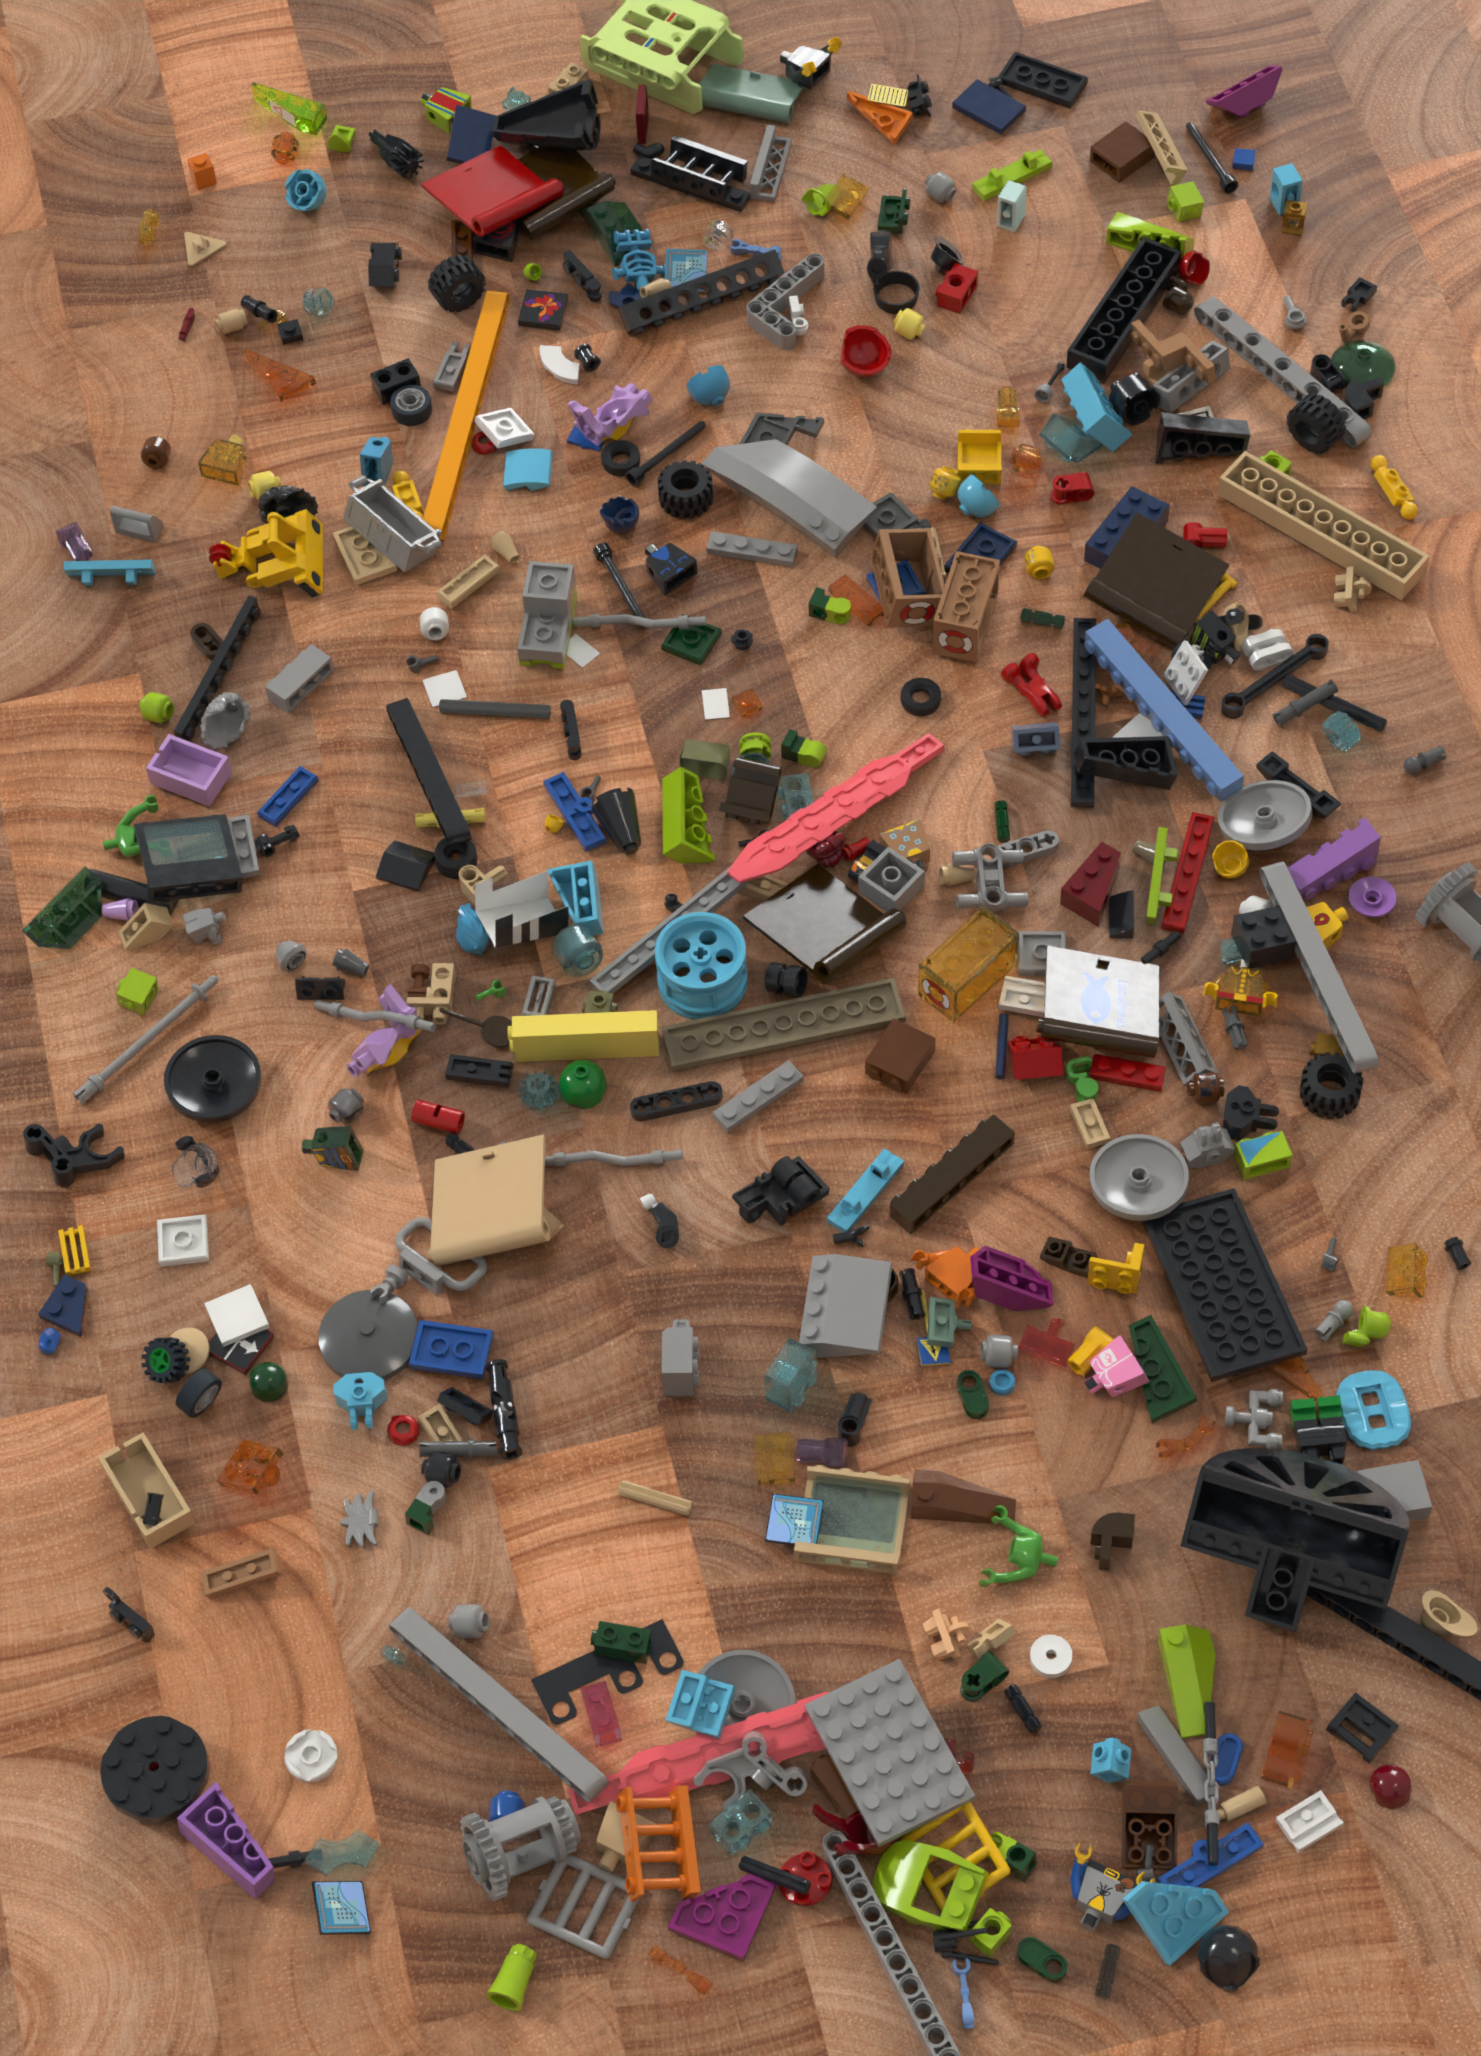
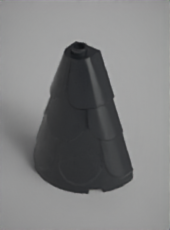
M592 80L578 82L560 91L553 92L533 102H527L495 116L494 126L491 128L493 137L499 142L528 147L535 145L545 148L555 147L580 151L596 149L600 140L601 119L600 114H597L595 104L599 103Z

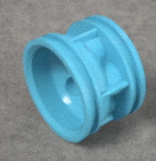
M693 912L677 917L663 928L655 944L658 990L667 1007L676 1014L693 1020L729 1013L736 1008L745 996L748 985L746 945L738 927L721 915L710 912ZM717 957H728L731 962L722 964L717 961ZM682 967L690 969L689 974L679 977L675 975L676 971ZM711 973L716 977V980L707 983L702 982L700 979L702 975Z

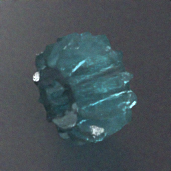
M1337 711L1330 715L1322 724L1323 733L1326 734V738L1337 749L1346 751L1355 746L1361 739L1360 729L1357 728V724L1346 713Z
M535 1069L534 1075L526 1073L525 1080H520L518 1093L524 1106L530 1105L532 1111L539 1107L543 1111L545 1105L552 1107L553 1101L558 1100L560 1089L553 1074L548 1076L546 1070L538 1074V1071Z

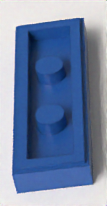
M299 766L257 812L258 817L277 827L319 781L318 776Z

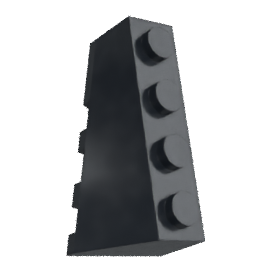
M1162 412L1157 430L1156 464L1164 463V460L1174 459V462L1183 461V458L1189 457L1202 459L1207 455H1217L1219 457L1242 454L1244 451H1247L1250 439L1248 422Z

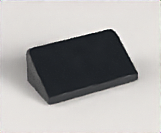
M1130 890L1109 897V938H1133L1134 891Z

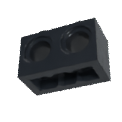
M409 358L370 373L372 388L382 405L389 403L394 391L402 386H421L420 376Z

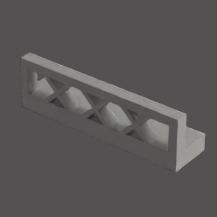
M767 125L750 182L751 199L771 202L776 200L792 138L776 136L775 125ZM775 143L783 144L785 147L777 150L774 145ZM778 157L781 162L773 165L770 160ZM774 172L776 177L769 180L766 175ZM769 187L772 190V194L761 193V190Z
M1167 992L1159 998V1008L1164 1004L1167 1007L1165 1019L1159 1016V1034L1183 1085L1187 1086L1188 1082H1192V1077L1196 1073L1214 1072L1218 1075L1217 1068L1183 997ZM1170 1023L1176 1026L1174 1038L1169 1037L1167 1033ZM1179 1042L1185 1045L1183 1057H1179L1177 1054ZM1188 1062H1192L1196 1071L1187 1076L1186 1068Z

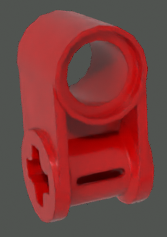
M1087 472L1059 475L1053 479L1052 486L1054 489L1051 492V500L1056 504L1088 501L1095 495L1090 476Z

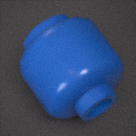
M498 1792V1795L494 1796L490 1802L489 1822L525 1808V1802L516 1792Z

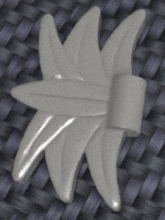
M373 1490L367 1495L364 1504H362L360 1493L354 1498L352 1506L347 1498H344V1507L348 1517L341 1520L340 1524L348 1527L346 1533V1545L348 1547L351 1545L353 1538H355L358 1545L364 1548L365 1535L374 1546H377L374 1530L375 1527L379 1526L378 1510L373 1509V1499L375 1496Z

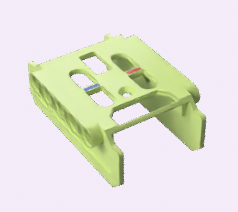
M622 0V6L595 36L590 38L581 35L579 40L581 60L589 70L638 90L639 84H644L647 86L649 96L695 114L703 109L702 89L699 84L691 81L687 74L704 54L732 66L742 63L744 61L743 38L730 30V21L726 15L692 0ZM626 18H628L631 23H634V24H636V25H638V26H641V27H643V28H645V29H647V30H643V29H641V28H639V27H636V26H634V25H632V24H629V23L625 22L624 20H625ZM630 33H635L648 40L641 46L627 40L625 37ZM656 43L671 48L673 53L665 56L651 49ZM686 46L700 52L689 66L680 63L678 60V55Z

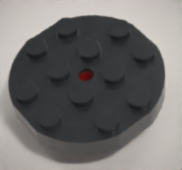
M150 1716L128 1724L116 1734L102 1757L100 1769L101 1782L109 1801L117 1811L141 1823H162L179 1817L199 1798L208 1783L210 1762L204 1743L193 1728L171 1717Z

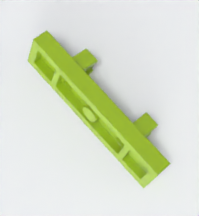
M1041 149L1033 153L1029 150L1023 153L1021 159L999 170L996 167L989 170L987 176L972 183V189L983 201L1000 194L1007 181L1022 183L1052 168V161Z
M1158 827L1146 918V923L1156 924L1159 906L1172 905V894L1160 892L1163 863L1164 861L1177 862L1178 849L1167 847L1168 828Z

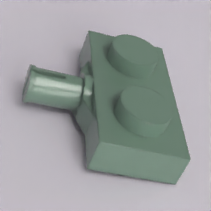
M930 1297L927 1345L952 1348L955 1330L971 1331L972 1320L957 1319L955 1300Z

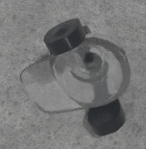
M184 1136L175 1142L177 1149L184 1151L172 1165V1172L178 1185L181 1188H187L193 1184H196L199 1188L210 1185L220 1172L217 1153L207 1144L196 1143L192 1136Z

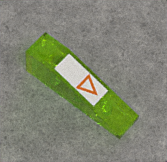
M253 82L251 84L254 100L297 130L317 135L327 120L325 104Z

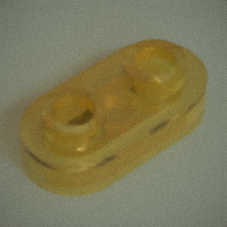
M145 209L139 227L140 245H150L151 241L155 239V227L159 225L160 220L159 214H156L155 209Z

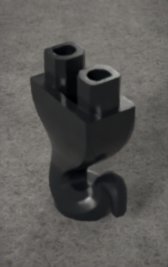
M890 231L870 233V259L867 265V272L873 285L878 287V280L893 267Z

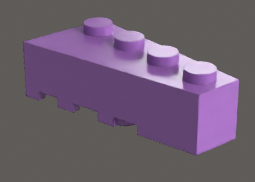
M1365 817L1358 821L1360 826L1350 831L1347 828L1341 832V837L1334 843L1326 842L1320 846L1314 856L1309 853L1288 867L1303 901L1312 899L1323 890L1332 889L1337 883L1349 880L1355 874L1362 870H1369L1376 864L1381 836Z
M217 1782L177 1818L179 1833L255 1900L275 1881L272 1864L256 1840L252 1838L248 1828L240 1820L234 1811V1807L226 1799Z

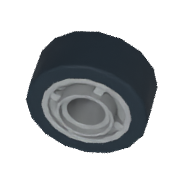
M402 386L394 391L391 396L392 415L400 424L416 426L424 423L432 414L431 397L429 392L421 386Z
M207 1368L200 1369L183 1385L177 1395L175 1405L190 1418L201 1415L219 1394L222 1381Z

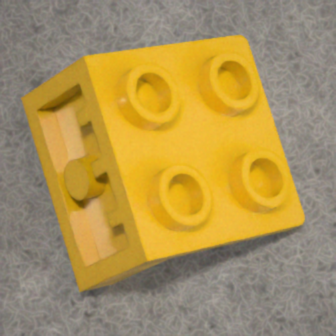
M1134 1243L1133 1252L1128 1251L1126 1263L1090 1257L1088 1285H1092L1097 1289L1117 1290L1123 1294H1137L1145 1244Z

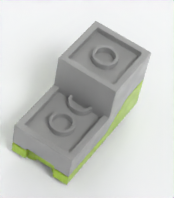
M529 561L522 596L524 618L517 648L519 664L531 666L543 663L549 664L553 668L564 669L577 603L574 565Z

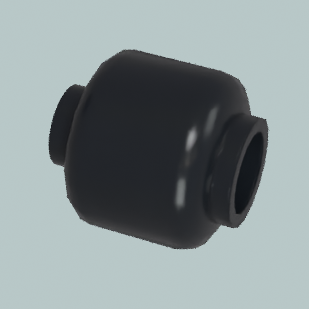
M434 1452L428 1459L423 1461L421 1473L425 1475L427 1483L437 1481L444 1488H449L458 1482L461 1475V1464L458 1463L453 1455Z

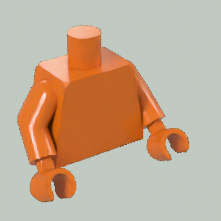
M959 1247L934 1253H926L923 1250H916L910 1261H917L916 1267L919 1270L926 1266L925 1280L948 1299L955 1300V1305L959 1308L964 1303L969 1307L971 1301L977 1299L972 1281L970 1257L979 1250L978 1247L972 1248L967 1254Z

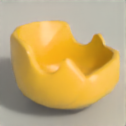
M1234 840L1224 841L1217 845L1212 854L1215 869L1223 878H1237L1244 874L1248 868L1249 856L1242 844Z

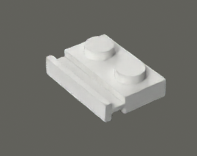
M1005 976L998 1009L1043 1017L1045 983Z
M1321 1790L1280 1814L1275 1820L1290 1843L1294 1845L1297 1853L1339 1829L1344 1823L1337 1816V1812Z

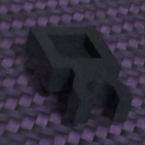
M1359 277L1348 289L1347 296L1342 299L1341 306L1345 308L1347 304H1353L1351 311L1356 312L1359 303L1365 305L1377 292V286Z

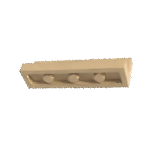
M1138 110L1135 115L1171 185H1178L1188 170L1159 114Z

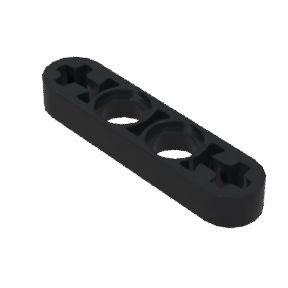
M708 1081L640 1096L631 1101L630 1113L632 1118L637 1121H647L715 1106L722 1101V1087L717 1082ZM713 1090L715 1096L711 1097L710 1094H708V1091ZM700 1092H701V1097H702L701 1100H699V1093H700ZM690 1094L695 1099L691 1103H685L682 1101V1097ZM661 1100H669L671 1105L667 1108H661L658 1106V1103ZM650 1103H654V1110H652ZM642 1106L644 1112H640L638 1107Z

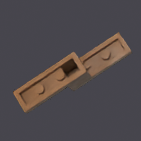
M1140 320L1131 323V338L1133 342L1138 344L1142 348L1143 353L1146 356L1148 355L1154 365L1159 367L1164 373L1187 364L1208 385L1217 382L1215 365L1183 331L1159 342Z

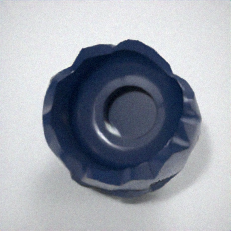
M618 496L615 499L610 498L609 502L603 503L600 509V515L605 521V525L614 533L629 531L639 520V507L631 498L626 499L622 496Z

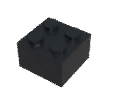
M1279 906L1234 915L1231 935L1247 969L1293 959L1296 940Z

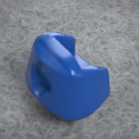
M47 1328L43 1331L39 1339V1351L41 1354L53 1355L61 1337L58 1331L53 1328Z

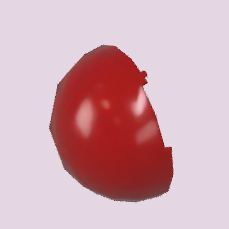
M856 325L845 331L840 363L850 374L858 377H872L881 373L889 364L892 356L891 345L886 337L877 331L878 329L868 325Z

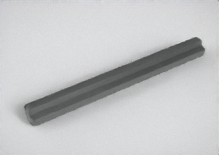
M441 699L439 702V711L442 713L550 718L551 715L550 705L451 699Z

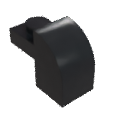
M1378 377L1360 384L1357 378L1354 379L1346 388L1344 403L1362 419L1372 417L1373 400L1382 397L1383 380Z

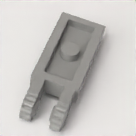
M454 341L435 376L433 381L434 388L455 391L466 366L471 345L465 344L460 354L458 353L459 342Z

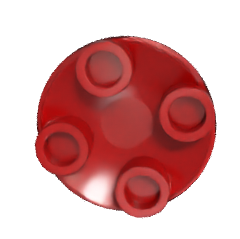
M804 1851L801 1854L795 1855L788 1859L781 1868L783 1871L811 1882L809 1893L806 1895L779 1885L783 1896L795 1905L810 1906L819 1903L828 1895L832 1887L833 1878L829 1865L821 1857L814 1855L813 1852Z

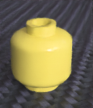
M906 308L904 311L900 310L892 324L895 326V332L908 340H913L915 336L920 337L925 328V325L922 324L923 316L909 308Z
M271 471L253 474L251 480L248 481L250 495L252 498L255 497L257 501H259L260 496L267 489L281 486L279 476L275 477Z

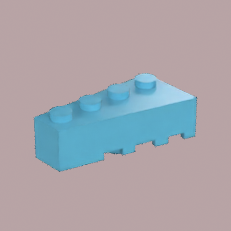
M1080 362L1061 379L1065 386L1063 390L1071 399L1070 405L1077 411L1076 417L1083 424L1082 430L1088 437L1091 438L1093 436L1114 452L1132 436L1130 430L1121 425L1124 423L1123 419L1113 410V405L1104 394L1105 390L1091 370Z

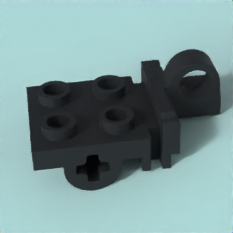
M785 1156L774 1164L770 1173L763 1172L761 1178L756 1176L753 1183L732 1194V1199L739 1205V1215L748 1224L755 1222L767 1210L782 1226L786 1224L788 1214L793 1216L829 1195L830 1188L800 1156L794 1159Z

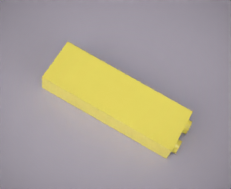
M657 1010L512 1016V1026H508L510 1053H515L516 1062L660 1056Z

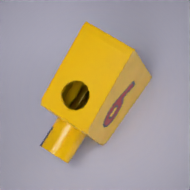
M1324 902L1306 907L1326 949L1329 948L1342 935V922L1348 920L1346 910L1340 907L1332 912Z

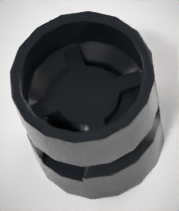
M772 962L768 966L765 974V988L767 992L775 994L785 993L787 996L802 997L808 984V972L805 967L790 965L787 968L786 964Z

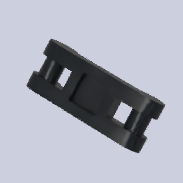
M563 700L560 704L562 721L565 723L563 724L565 738L569 737L567 739L568 757L571 760H578L581 758L582 753L574 704L571 700Z

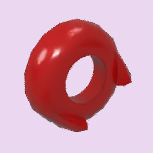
M483 431L476 433L472 438L471 446L478 454L487 455L498 449L491 440L487 444L479 443L481 438L487 437Z
M410 1415L392 1416L387 1428L388 1438L393 1444L400 1446L412 1444L417 1440L420 1433L418 1422ZM401 1423H406L411 1428L408 1433L400 1434L396 1431V1427Z

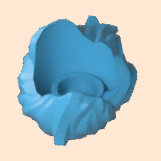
M466 903L465 906L461 905L458 910L456 940L465 952L482 955L488 946L490 937L478 915L472 909L471 904Z

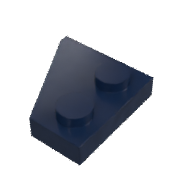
M64 1274L38 1313L39 1318L81 1337L83 1332L82 1318L85 1313L84 1301L87 1294L86 1284Z

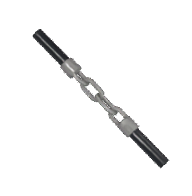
M1206 1702L1204 1704L1205 1739L1203 1740L1204 1764L1207 1767V1780L1204 1784V1797L1208 1803V1810L1204 1813L1205 1827H1207V1864L1209 1866H1217L1220 1814L1216 1810V1803L1219 1800V1786L1215 1781V1768L1218 1766V1740L1216 1739L1215 1703ZM1208 1756H1214V1762L1210 1761L1208 1763ZM1214 1785L1215 1797L1211 1796L1209 1798L1208 1786L1212 1787Z

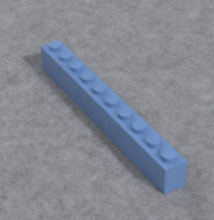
M1106 619L1087 630L1084 642L1087 651L1096 656L1099 665L1103 669L1108 670L1114 683L1120 684L1127 698L1133 700L1138 705L1140 713L1149 718L1153 728L1157 732L1160 731L1163 736L1169 737L1171 748L1178 752L1184 764L1187 763L1191 767L1194 776L1198 780L1201 779L1210 795H1215L1221 802L1243 788V774L1110 620Z

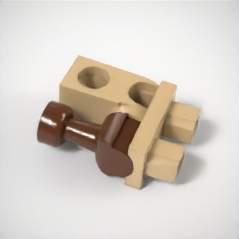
M433 963L431 987H425V980L429 978L430 974L429 966L425 964L412 965L411 977L415 980L413 987L408 989L406 1004L409 1007H414L416 1015L421 1017L422 1020H424V1015H433V1023L445 1025L450 1015L441 1013L439 1009L444 1008L452 1011L453 991L456 982L454 963ZM446 970L449 973H438V971Z

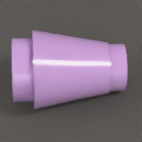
M131 898L103 904L102 906L104 918L129 921L139 910L137 901L131 900Z

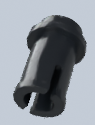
M1452 1237L1444 1243V1250L1449 1252L1457 1270H1463L1472 1264L1463 1248L1464 1243L1462 1240H1459L1458 1237Z
M148 1492L145 1514L141 1518L143 1519V1524L155 1526L159 1524V1521H162L160 1512L164 1495Z

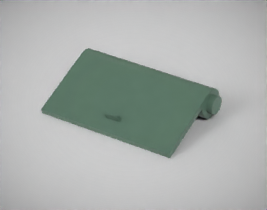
M713 64L699 83L702 89V106L787 124L791 122L794 103L805 88L799 83L792 82L791 79Z

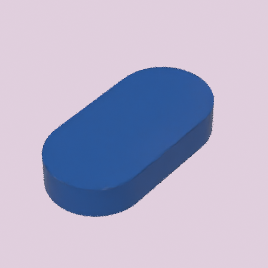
M1232 1733L1223 1734L1218 1738V1766L1215 1768V1781L1218 1783V1786H1226L1232 1782L1242 1754L1243 1743L1237 1735Z

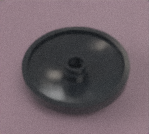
M208 1035L184 1044L173 1054L165 1069L164 1086L170 1103L183 1116L198 1122H220L239 1115L252 1104L260 1090L261 1070L256 1055L243 1042L229 1036Z

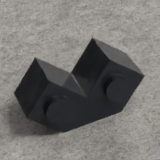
M399 242L371 243L372 259H369L368 264L369 286H397V282H400V269H396V264H399V260H402L403 257L402 247H399Z

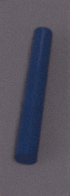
M1006 1013L999 1015L995 1078L999 1080L1005 1078L1009 1015Z

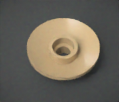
M182 1328L170 1336L180 1339L179 1342H184L185 1344L184 1349L189 1350V1353L185 1355L190 1357V1362H186V1365L190 1367L189 1370H183L186 1375L196 1372L205 1364L209 1356L210 1345L203 1332L195 1328Z

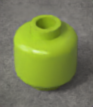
M150 692L140 700L139 710L145 720L163 724L172 718L174 704L169 696Z

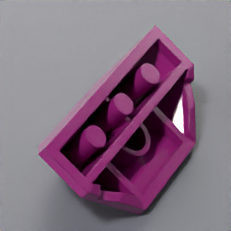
M1268 65L1257 73L1207 99V105L1227 114L1237 115L1238 117L1248 115L1250 110L1264 106L1266 101L1273 98L1283 71L1282 66Z
M983 1246L970 1257L972 1281L977 1298L1013 1311L1048 1308L1054 1305L1052 1284L1047 1279L1044 1280L1025 1260L988 1246Z

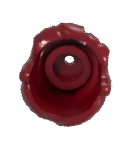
M835 831L828 839L822 843L815 844L805 852L825 868H833L839 864L843 857L840 849L845 842V835Z

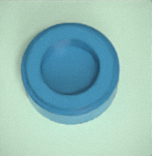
M1005 1369L995 1371L990 1377L992 1392L999 1396H1006L1012 1393L1015 1388L1014 1375Z

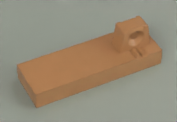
M271 1548L202 1571L201 1574L205 1596L210 1599L268 1578L279 1576L281 1572L277 1551Z

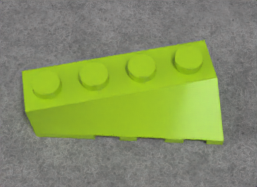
M1120 212L1116 213L1107 227L1106 243L1130 252H1134L1143 237L1182 251L1181 258L1185 253L1193 251L1194 238Z
M679 767L662 778L663 855L678 863L716 861L715 853L711 852L709 844L712 843L711 835L706 832L705 823L708 822L707 815L701 808L703 797L698 775L683 767Z

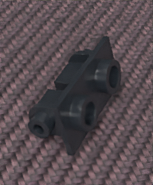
M917 74V81L910 82L907 87L909 99L911 100V111L915 116H921L925 112L932 116L930 110L932 101L929 95H927L930 92L929 86Z
M302 976V978L295 979L297 1000H344L343 988H345V979H341L340 976L324 979L305 978V976Z

